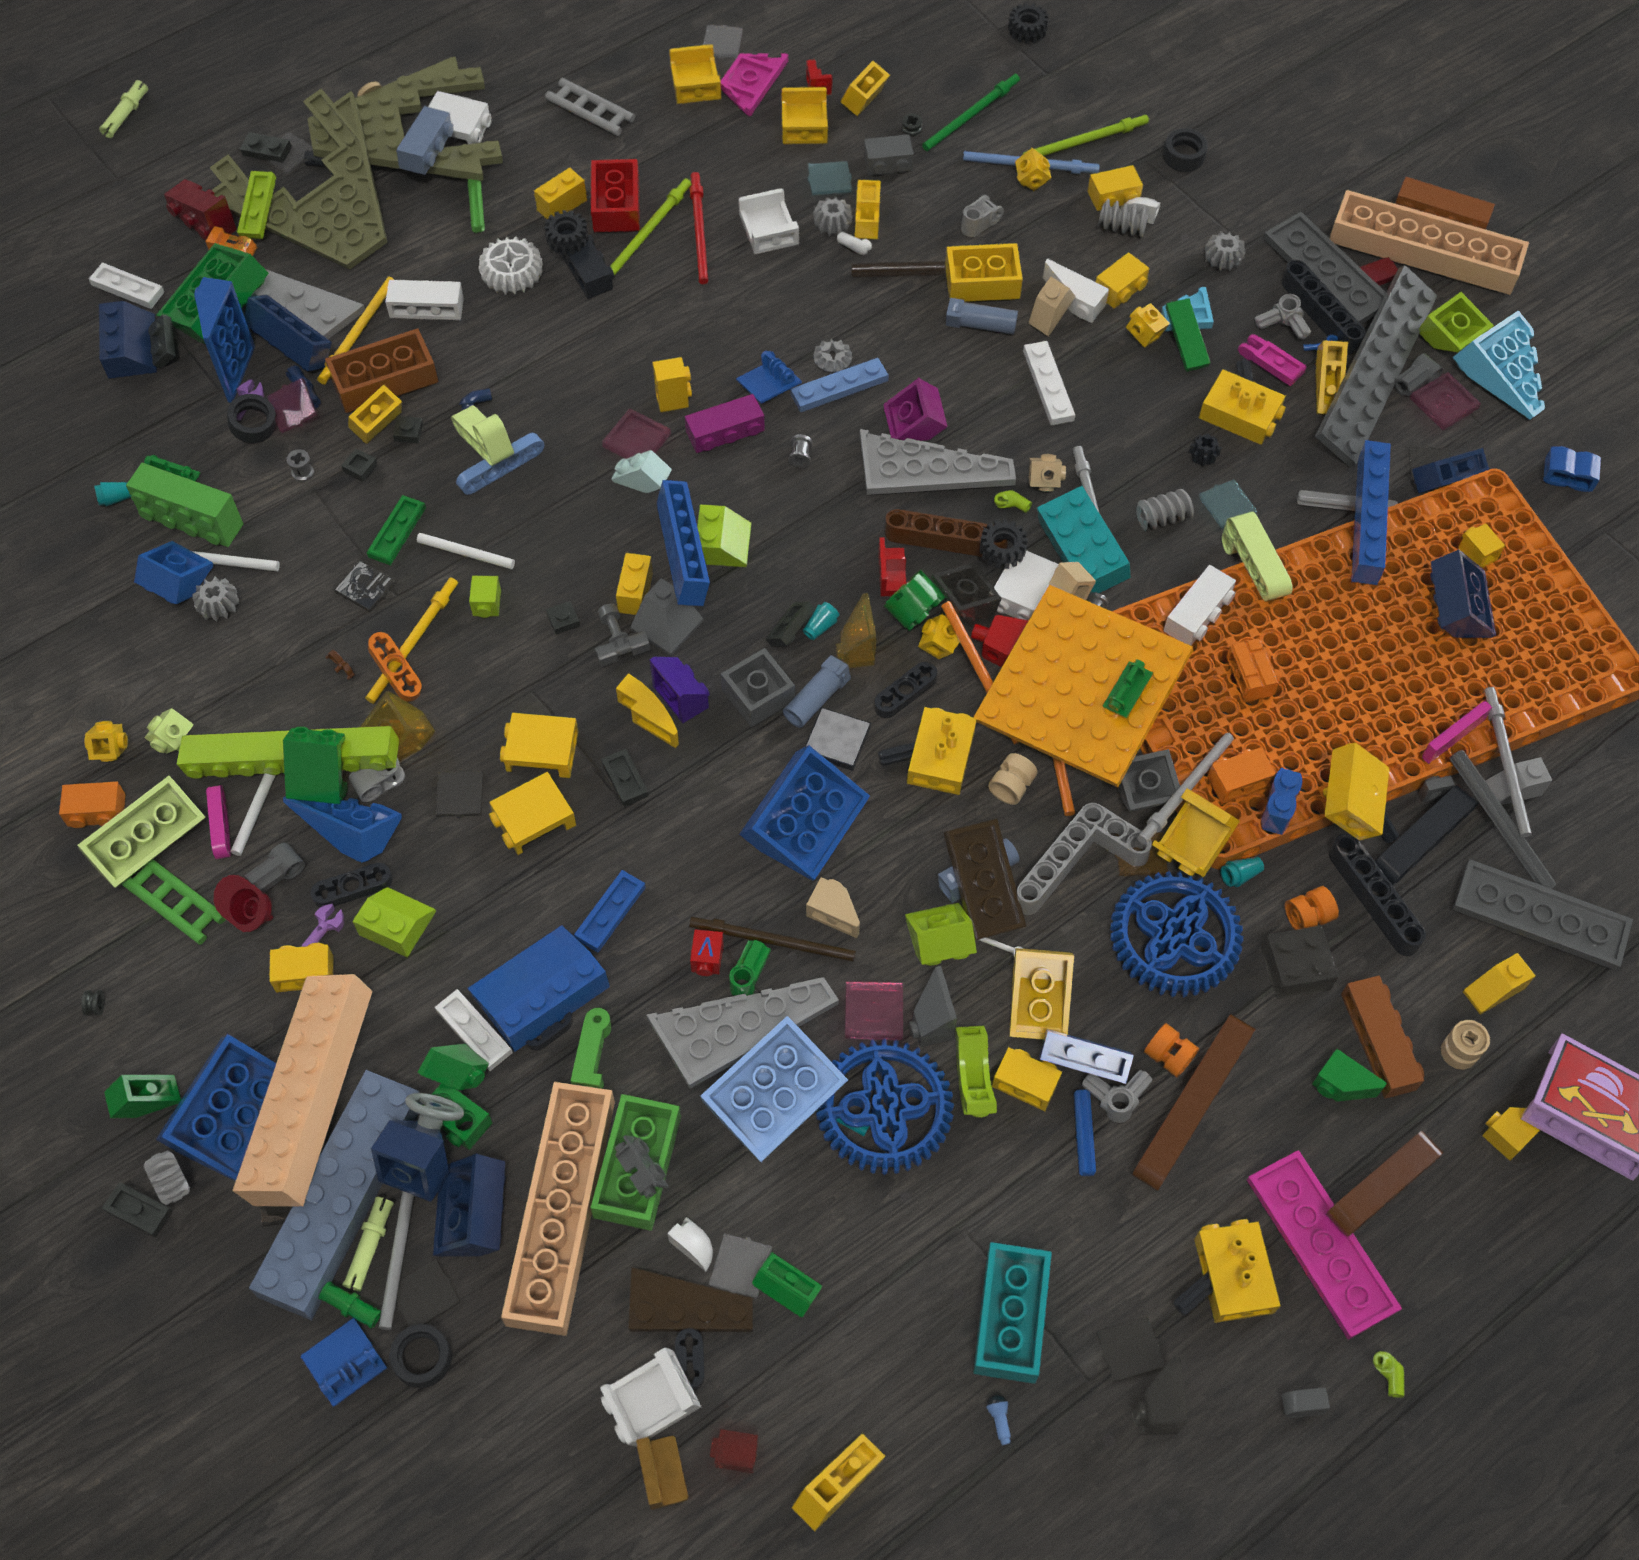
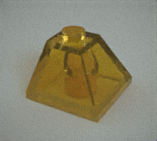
M868 593L862 594L840 633V643L836 644L837 659H842V662L848 664L849 668L875 665L876 632Z
M391 692L384 693L360 726H391L399 738L397 754L399 761L420 751L435 732L421 710Z

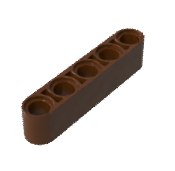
M894 509L886 515L885 536L889 541L982 557L983 554H980L981 535L984 528L987 529L988 524ZM999 539L994 544L999 548L1007 549L1008 540Z
M1420 1131L1339 1200L1326 1213V1216L1348 1238L1429 1168L1444 1152L1423 1131Z

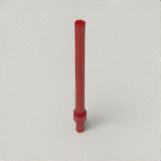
M693 172L691 173V187L689 190L690 198L693 200L698 276L700 284H707L708 271L702 209L704 193L703 187L700 184V174Z

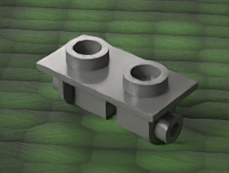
M623 1136L626 1143L622 1142L615 1147V1156L626 1173L637 1168L638 1171L630 1179L641 1196L644 1195L648 1199L656 1194V1187L668 1188L669 1186L664 1180L665 1172L659 1164L653 1163L648 1155L650 1150L647 1144L639 1137Z

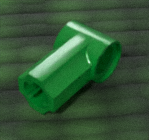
M748 940L737 965L732 968L729 974V986L732 996L754 994L755 984L771 953L770 948L765 946L764 943L757 940ZM743 979L747 980L748 983L740 985L736 981Z

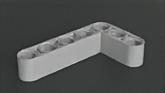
M1086 804L1019 884L1017 898L1021 904L1023 914H1035L1093 842L1099 844L1126 863L1139 867L1147 863L1152 846L1151 839L1147 844L1140 843L1137 837L1142 832L1141 830L1100 804ZM1093 818V819H1096L1097 821H1096V822H1091V821H1088L1087 819ZM1109 833H1117V834H1119L1120 836H1118V837L1112 836V835L1109 834ZM1078 837L1081 841H1075L1071 838ZM1138 847L1141 848L1143 851H1136L1133 848ZM1061 856L1064 857L1066 860L1061 861L1056 859L1055 857ZM1047 876L1050 880H1042L1039 877ZM1030 895L1035 899L1026 900L1023 896Z

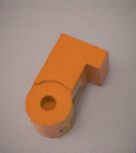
M214 226L206 240L208 250L216 243L250 253L253 256L257 249L255 242L250 238L226 234L223 228Z

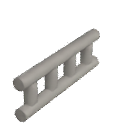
M561 78L559 81V86L562 89L556 94L548 91L545 95L546 100L616 136H619L622 132V128L618 125L624 119L631 123L635 119V114L564 78ZM571 92L580 96L574 103L564 99ZM588 101L597 105L592 112L582 108ZM606 110L615 114L610 121L600 117Z

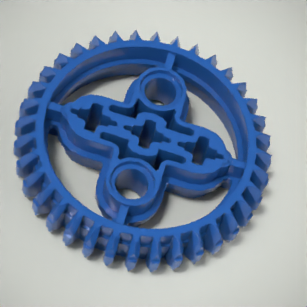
M1169 870L1164 878L1158 872L1155 874L1154 879L1148 875L1145 877L1144 882L1138 880L1134 887L1130 886L1126 894L1123 893L1121 895L1120 902L1116 903L1115 912H1113L1111 917L1113 922H1111L1110 931L1113 933H1111L1110 940L1115 942L1112 946L1113 951L1119 952L1116 957L1117 961H1125L1122 966L1123 970L1132 969L1130 973L1131 978L1140 977L1139 985H1143L1145 982L1149 983L1150 991L1156 986L1160 988V995L1164 994L1165 990H1170L1172 997L1176 996L1177 991H1180L1184 998L1189 990L1194 996L1198 995L1200 989L1204 993L1208 992L1210 986L1213 988L1217 987L1220 981L1226 980L1227 973H1232L1234 965L1238 963V955L1242 952L1243 936L1240 934L1243 931V926L1238 925L1240 916L1233 915L1236 911L1235 906H1228L1230 902L1229 897L1221 898L1222 889L1213 891V882L1206 886L1203 884V877L1199 878L1198 881L1192 880L1193 877L1190 875L1187 878H1183L1181 871L1177 873L1176 877H1173ZM1174 892L1189 895L1181 899L1173 909L1157 900H1151L1145 904L1141 902L1143 899L1158 893ZM1207 906L1218 917L1225 933V946L1222 954L1217 952L1214 937L1202 929L1208 918ZM1193 910H1196L1193 914L1187 916V914L1193 912ZM1131 913L1136 915L1139 930L1151 938L1144 950V957L1147 963L1138 956L1128 938V921ZM1153 915L1158 918V921H1152L1147 916ZM1165 922H1166L1167 924H1166L1165 929H1164V932H1163V934H1162V940H1159V938H1160V936H1161V933H1162V929H1163L1164 924H1165ZM1181 930L1180 933L1172 937V935L1175 934V932ZM1189 935H1190L1191 938H1190L1189 943H1188V945H1187L1186 942H1187L1188 937H1189ZM1195 946L1203 947L1206 952L1197 951ZM1164 950L1166 951L1162 956L1160 955L1159 958H1157V955L1163 953ZM1180 958L1195 967H1202L1207 964L1213 966L1203 973L1192 976H1174L1163 973V971L1171 969Z
M885 1038L880 1046H877L874 1039L870 1041V1047L868 1048L861 1042L859 1044V1051L851 1046L849 1048V1056L842 1052L839 1055L840 1062L833 1060L832 1063L844 1076L860 1064L872 1061V1063L865 1067L862 1073L864 1091L852 1092L841 1099L837 1107H833L834 1093L818 1108L820 1111L816 1113L817 1120L822 1121L819 1124L820 1131H827L824 1134V1140H833L830 1145L832 1151L841 1148L839 1151L840 1159L849 1155L848 1164L853 1165L856 1160L860 1161V1170H864L866 1164L871 1165L870 1172L872 1174L876 1172L877 1167H882V1174L884 1175L887 1174L888 1167H893L894 1173L897 1174L899 1173L900 1165H903L904 1169L909 1171L911 1169V1161L919 1167L922 1163L920 1156L929 1160L931 1158L930 1150L937 1152L940 1147L938 1143L945 1142L946 1136L944 1133H949L951 1126L948 1123L953 1120V1115L950 1111H953L954 1104L949 1102L953 1094L951 1091H946L950 1085L949 1081H942L945 1073L943 1071L935 1072L938 1064L937 1062L928 1064L930 1058L928 1054L919 1057V1047L911 1052L909 1051L910 1045L908 1042L904 1044L903 1048L898 1047L897 1039L894 1040L892 1046L887 1045ZM883 1060L900 1062L913 1068L925 1078L933 1092H928L922 1085L917 1083L899 1085L894 1068ZM876 1071L878 1072V1075H880L881 1079L884 1080L883 1085H881L878 1078L875 1077ZM871 1090H873V1091H874V1095H873L872 1104H871V1114H869V1112H870V1102H869V1101H870V1097H871ZM910 1097H915L921 1103L917 1106H912L906 1100ZM898 1098H900V1100H899V1110H900V1112H899V1117H898V1122H897L896 1119H895V1116H896V1114H897V1109H898ZM881 1099H883L886 1106L889 1107L888 1113H886V1110L884 1109L883 1105H880ZM931 1105H936L934 1122L924 1139L914 1147L898 1152V1149L907 1140L906 1121L923 1117L929 1111ZM852 1106H858L863 1112L855 1115L850 1113L848 1109ZM840 1118L845 1125L850 1127L870 1126L874 1143L888 1154L871 1152L851 1142L839 1128L836 1119ZM887 1126L891 1130L892 1135H894L893 1141H891L889 1134L885 1133Z

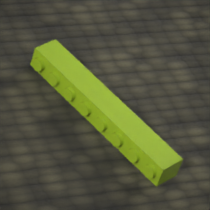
M391 726L315 729L317 731L334 730L336 733L345 734V740L341 745L342 770L356 772L359 769L382 771L386 768H396L399 738ZM289 731L184 735L181 738L177 765L187 777L195 779L202 776H253L254 774L266 773L269 775H279L284 773L283 739Z

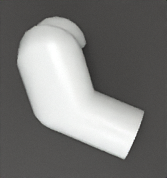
M840 232L837 236L838 243L850 248L859 255L867 254L872 248L870 241L867 239L860 240L845 232Z

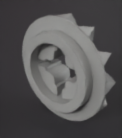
M831 338L829 342L822 341L820 346L815 347L814 361L819 368L825 371H841L851 363L852 352L849 345H844L842 340L834 342ZM831 351H835V360H832Z

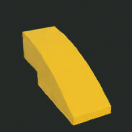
M858 180L855 220L856 238L878 239L881 181Z
M628 673L616 687L618 702L631 709L633 723L676 748L679 745L678 732L668 711L649 688Z

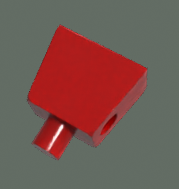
M996 615L990 628L975 624L971 638L984 642L982 657L1003 667L1029 620Z

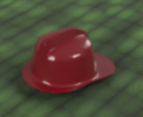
M229 875L222 878L216 885L213 901L216 910L237 929L243 932H252L266 923V921H271L274 918L271 915V899L247 879L239 875Z

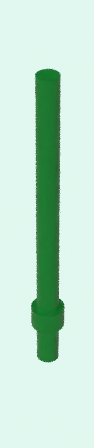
M1014 74L1006 81L999 82L994 86L993 91L922 144L923 149L929 151L998 97L1005 96L1010 91V88L1020 81V77Z

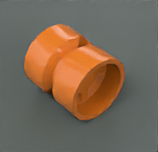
M1324 886L1308 891L1305 896L1299 895L1285 902L1286 916L1291 926L1299 934L1317 928L1318 924L1324 925L1336 920L1339 916L1335 898Z
M1166 1023L1152 1038L1144 1053L1156 1062L1163 1061L1164 1068L1178 1078L1194 1059L1200 1048L1187 1038L1181 1040L1180 1033ZM1173 1048L1178 1051L1175 1056L1170 1054Z

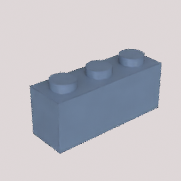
M426 106L423 107L396 150L399 168L426 174L430 166L434 165L439 151L443 150L448 137H451L453 134L454 126L451 123L450 112Z

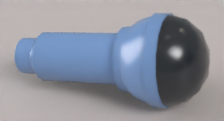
M993 1395L988 1399L986 1407L992 1417H994L1001 1445H1007L1011 1443V1435L1006 1418L1008 1402L1001 1395Z

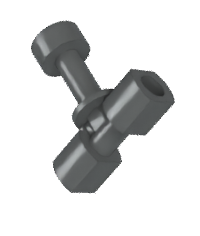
M610 603L599 608L597 613L600 621L603 624H608L612 634L608 644L595 648L601 667L618 662V656L632 652L633 656L651 650L645 631L631 636L621 631L617 621L620 618V612L616 604Z

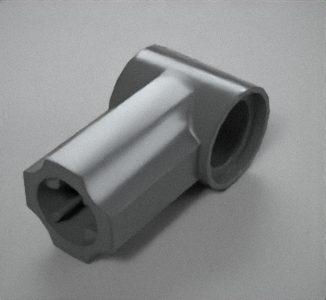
M1421 354L1408 370L1395 378L1396 392L1401 396H1410L1423 385L1433 384L1442 374L1443 367L1427 354Z
M281 843L271 850L266 861L244 876L249 882L265 893L284 878L292 879L298 876L303 871L305 862L288 843Z

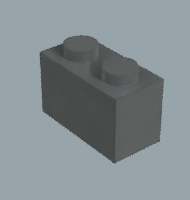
M909 134L864 139V159L868 176L913 171L914 153Z

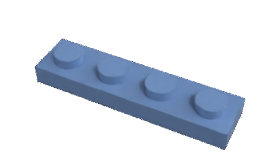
M875 358L790 389V395L801 413L887 382L888 373L879 358Z

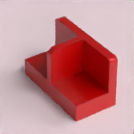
M880 537L878 552L880 595L892 596L903 584H906V557L904 555V548H885V537Z

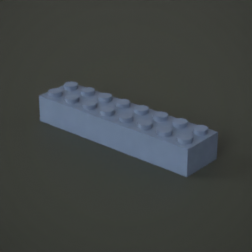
M368 1070L364 1072L318 1159L304 1205L292 1207L249 1287L257 1298L312 1321L322 1302L319 1300L321 1290L327 1282L333 1281L383 1184L377 1178L371 1147L389 1120H416L418 1113L407 1107L405 1099L410 1094L419 1093L418 1090Z

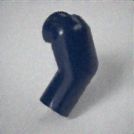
M490 388L472 391L460 400L462 411L475 403L491 401Z

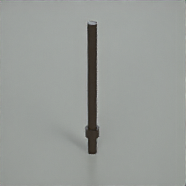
M691 916L689 923L690 928L723 932V935L752 941L757 940L766 944L854 962L856 955L854 950L726 924L725 920L715 918L711 921Z

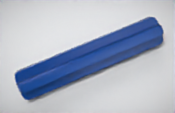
M1076 1090L1074 1093L1079 1174L1081 1176H1093L1096 1172L1091 1097L1088 1090Z

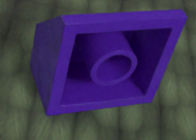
M653 657L650 659L653 688L682 724L709 708V691L702 682L698 683L696 681L694 673L688 664L683 665L678 657Z

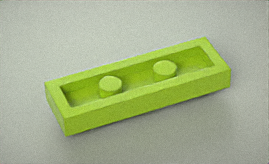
M251 171L237 231L239 236L263 239L276 176L273 172Z

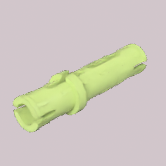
M136 80L128 93H124L121 96V102L99 128L103 135L108 130L106 137L112 138L131 111L137 109L140 99L148 91V87L145 84L140 88L139 86L142 82Z
M375 1197L368 1221L362 1225V1230H364L345 1281L342 1284L344 1287L351 1289L354 1278L357 1277L353 1285V1290L361 1292L362 1285L380 1237L385 1235L386 1229L384 1226L394 1205L392 1201L386 1199L383 1209L380 1211L383 1204V1198Z

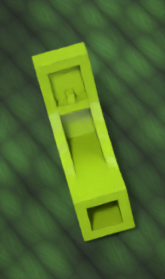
M955 1027L957 1071L963 1113L974 1117H986L990 1113H997V1102L990 1081L988 1035L985 1027Z

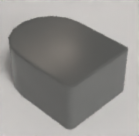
M1326 1388L1296 1390L1281 1395L1285 1417L1288 1418L1324 1415L1330 1409Z

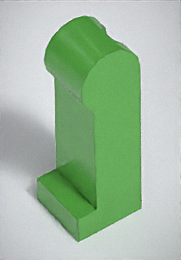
M591 1009L585 1016L571 1077L572 1085L603 1089L602 1074H597L604 1038L611 1032L610 1016L605 1009Z

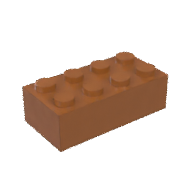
M418 328L325 359L330 377L346 413L359 408L383 385L398 396L438 382L434 362Z

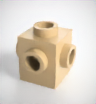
M1042 454L1041 458H1030L1028 480L1030 486L1039 487L1041 491H1054V487H1060L1061 481H1065L1066 466H1062L1061 460L1056 459V455ZM1047 470H1051L1050 474L1044 475Z

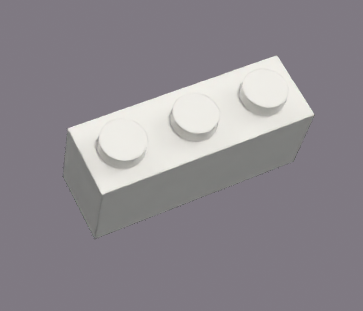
M389 280L386 296L389 317L461 320L464 300L461 282Z
M1209 565L1169 614L1164 632L1188 645H1192L1196 639L1200 641L1208 630L1206 626L1210 622L1215 623L1222 612L1221 607L1224 604L1228 606L1236 594L1233 591L1236 580Z

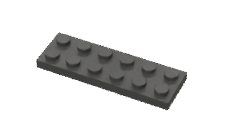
M1301 211L1265 232L1264 240L1287 262L1301 260L1306 263L1360 324L1376 315L1386 292Z
M1471 859L1466 863L1452 908L1454 911L1615 971L1621 967L1633 922L1632 918Z

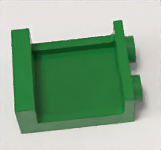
M295 727L289 730L283 739L285 792L287 799L333 804L341 803L348 792L347 782L342 781L341 745L345 740L344 733H336L334 730H309L306 727Z

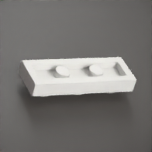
M104 263L89 278L92 286L150 309L164 294L162 286Z
M458 989L435 1006L436 1012L461 1040L490 1063L487 1067L489 1071L513 1053L507 1043Z

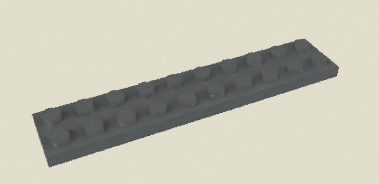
M1405 265L1397 270L1315 435L1318 440L1349 467L1357 464L1364 442L1369 439L1395 385V378L1399 376L1420 333L1419 328L1428 316L1438 296Z

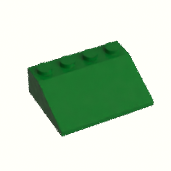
M214 243L157 313V316L160 317L164 314L171 317L173 327L196 341L205 344L197 304L194 298L195 289L199 287L202 278L232 281L242 308L247 305L248 297L264 284L269 272L250 253Z

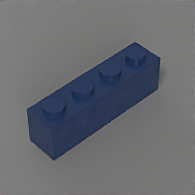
M269 295L248 297L244 317L247 326L254 333L263 337L270 345L279 349L286 357L295 361L306 371L325 368V359L329 356L332 344L330 340Z

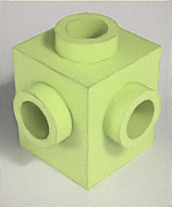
M171 708L160 716H155L147 726L149 732L144 738L151 742V747L160 753L167 754L174 750L179 751L182 736L187 735L194 724Z

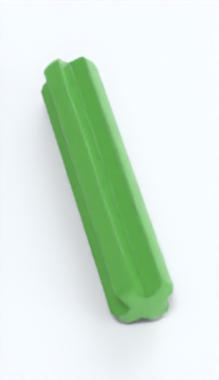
M468 179L472 231L474 233H482L485 227L481 182Z

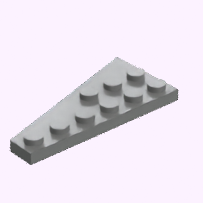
M267 270L269 274L266 276L264 284L250 296L269 295L327 339H330L351 323L365 310L364 304Z
M860 429L867 495L1011 486L1016 483L1013 459L984 453L980 456L969 454L967 450L959 448L957 451L944 449V445L909 438L903 441L893 439L888 434L882 433L881 436L868 434V430Z
M822 977L790 984L789 987L772 990L770 988L761 990V993L747 996L742 994L704 1002L700 1006L686 1009L680 1007L672 1009V1012L658 1015L657 1013L647 1014V1019L691 1089L738 1062L786 1016L799 1027L838 1005L839 999L825 978Z

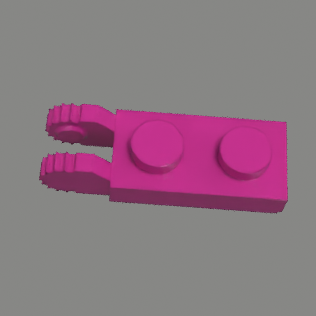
M1253 334L1248 337V344L1242 343L1238 347L1240 355L1244 356L1245 359L1252 360L1289 386H1292L1305 373L1307 368L1306 365L1271 342L1265 341Z

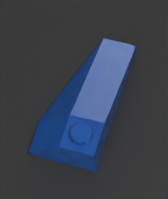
M283 797V802L342 854L361 863L383 852L402 819L401 813L376 803H373L371 807L359 805L358 800L349 798L347 801L342 800L340 804Z

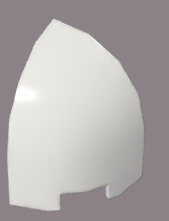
M1136 197L1126 202L1128 203L1129 211L1134 205H1137L1138 213L1143 207H1146V215H1149L1147 223H1154L1160 208V202L1145 197Z
M686 1217L681 1226L677 1223L668 1232L669 1242L706 1272L712 1262L713 1255L710 1238L700 1227Z

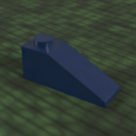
M1480 448L1414 468L1412 472L1418 493L1487 471L1489 467L1484 450Z

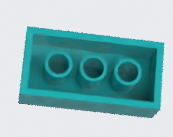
M1083 486L1037 507L1039 523L1062 562H1079L1096 580L1091 592L1101 593L1131 578L1128 559Z
M990 1242L987 1252L973 1374L1036 1383L1040 1370L1052 1252Z

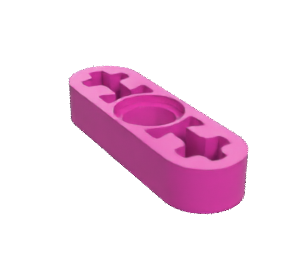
M222 785L208 787L206 793L213 855L216 860L231 857L225 792Z

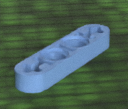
M535 433L527 434L511 444L514 455L493 466L482 460L462 472L458 476L456 484L464 494H472L538 456L544 449V442Z

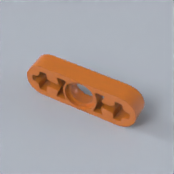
M384 632L374 633L368 642L370 655L402 700H416L421 692L419 678L392 638ZM376 641H379L380 644L386 643L385 652L387 656L385 658L383 650L380 647L375 648ZM391 661H397L402 665V670L397 673L388 670L387 664ZM404 675L406 683L409 686L414 685L412 693L409 690L404 691L405 684L401 679Z

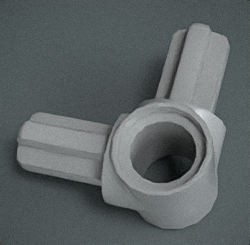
M1294 294L1282 296L1279 303L1274 304L1272 310L1255 317L1256 325L1260 329L1279 322L1280 324L1291 326L1299 339H1305L1311 334V330L1303 319L1304 312L1300 307V299Z
M1139 1070L1125 1087L1120 1085L1119 1087L1114 1086L1112 1088L1098 1076L1089 1074L1083 1080L1082 1086L1101 1101L1100 1107L1106 1111L1110 1120L1122 1123L1131 1117L1132 1111L1139 1104V1096L1152 1083V1078L1146 1071ZM1121 1101L1127 1107L1125 1109H1117L1113 1106V1103Z

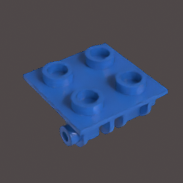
M764 351L761 354V366L736 378L750 394H754L756 400L760 403L768 401L802 383L794 372L786 367V364L781 359L775 358V354L772 351Z
M354 1318L301 1355V1358L319 1384V1388L333 1407L387 1369Z

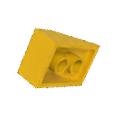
M1015 948L1010 1037L1044 1039L1047 1029L1068 1035L1074 955L1072 953Z

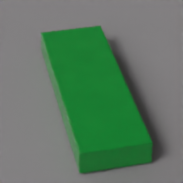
M1190 298L1167 303L1165 309L1186 372L1208 367L1210 359Z
M402 495L366 552L368 558L391 566L425 511V503Z

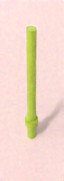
M1147 115L1133 119L1130 117L1120 120V123L1042 146L1035 150L1045 156L1119 132L1127 133L1133 131L1135 127L1148 124L1149 119Z
M684 179L676 189L674 188L667 195V200L610 265L614 276L671 208L680 203L683 199V194L691 186L690 180Z

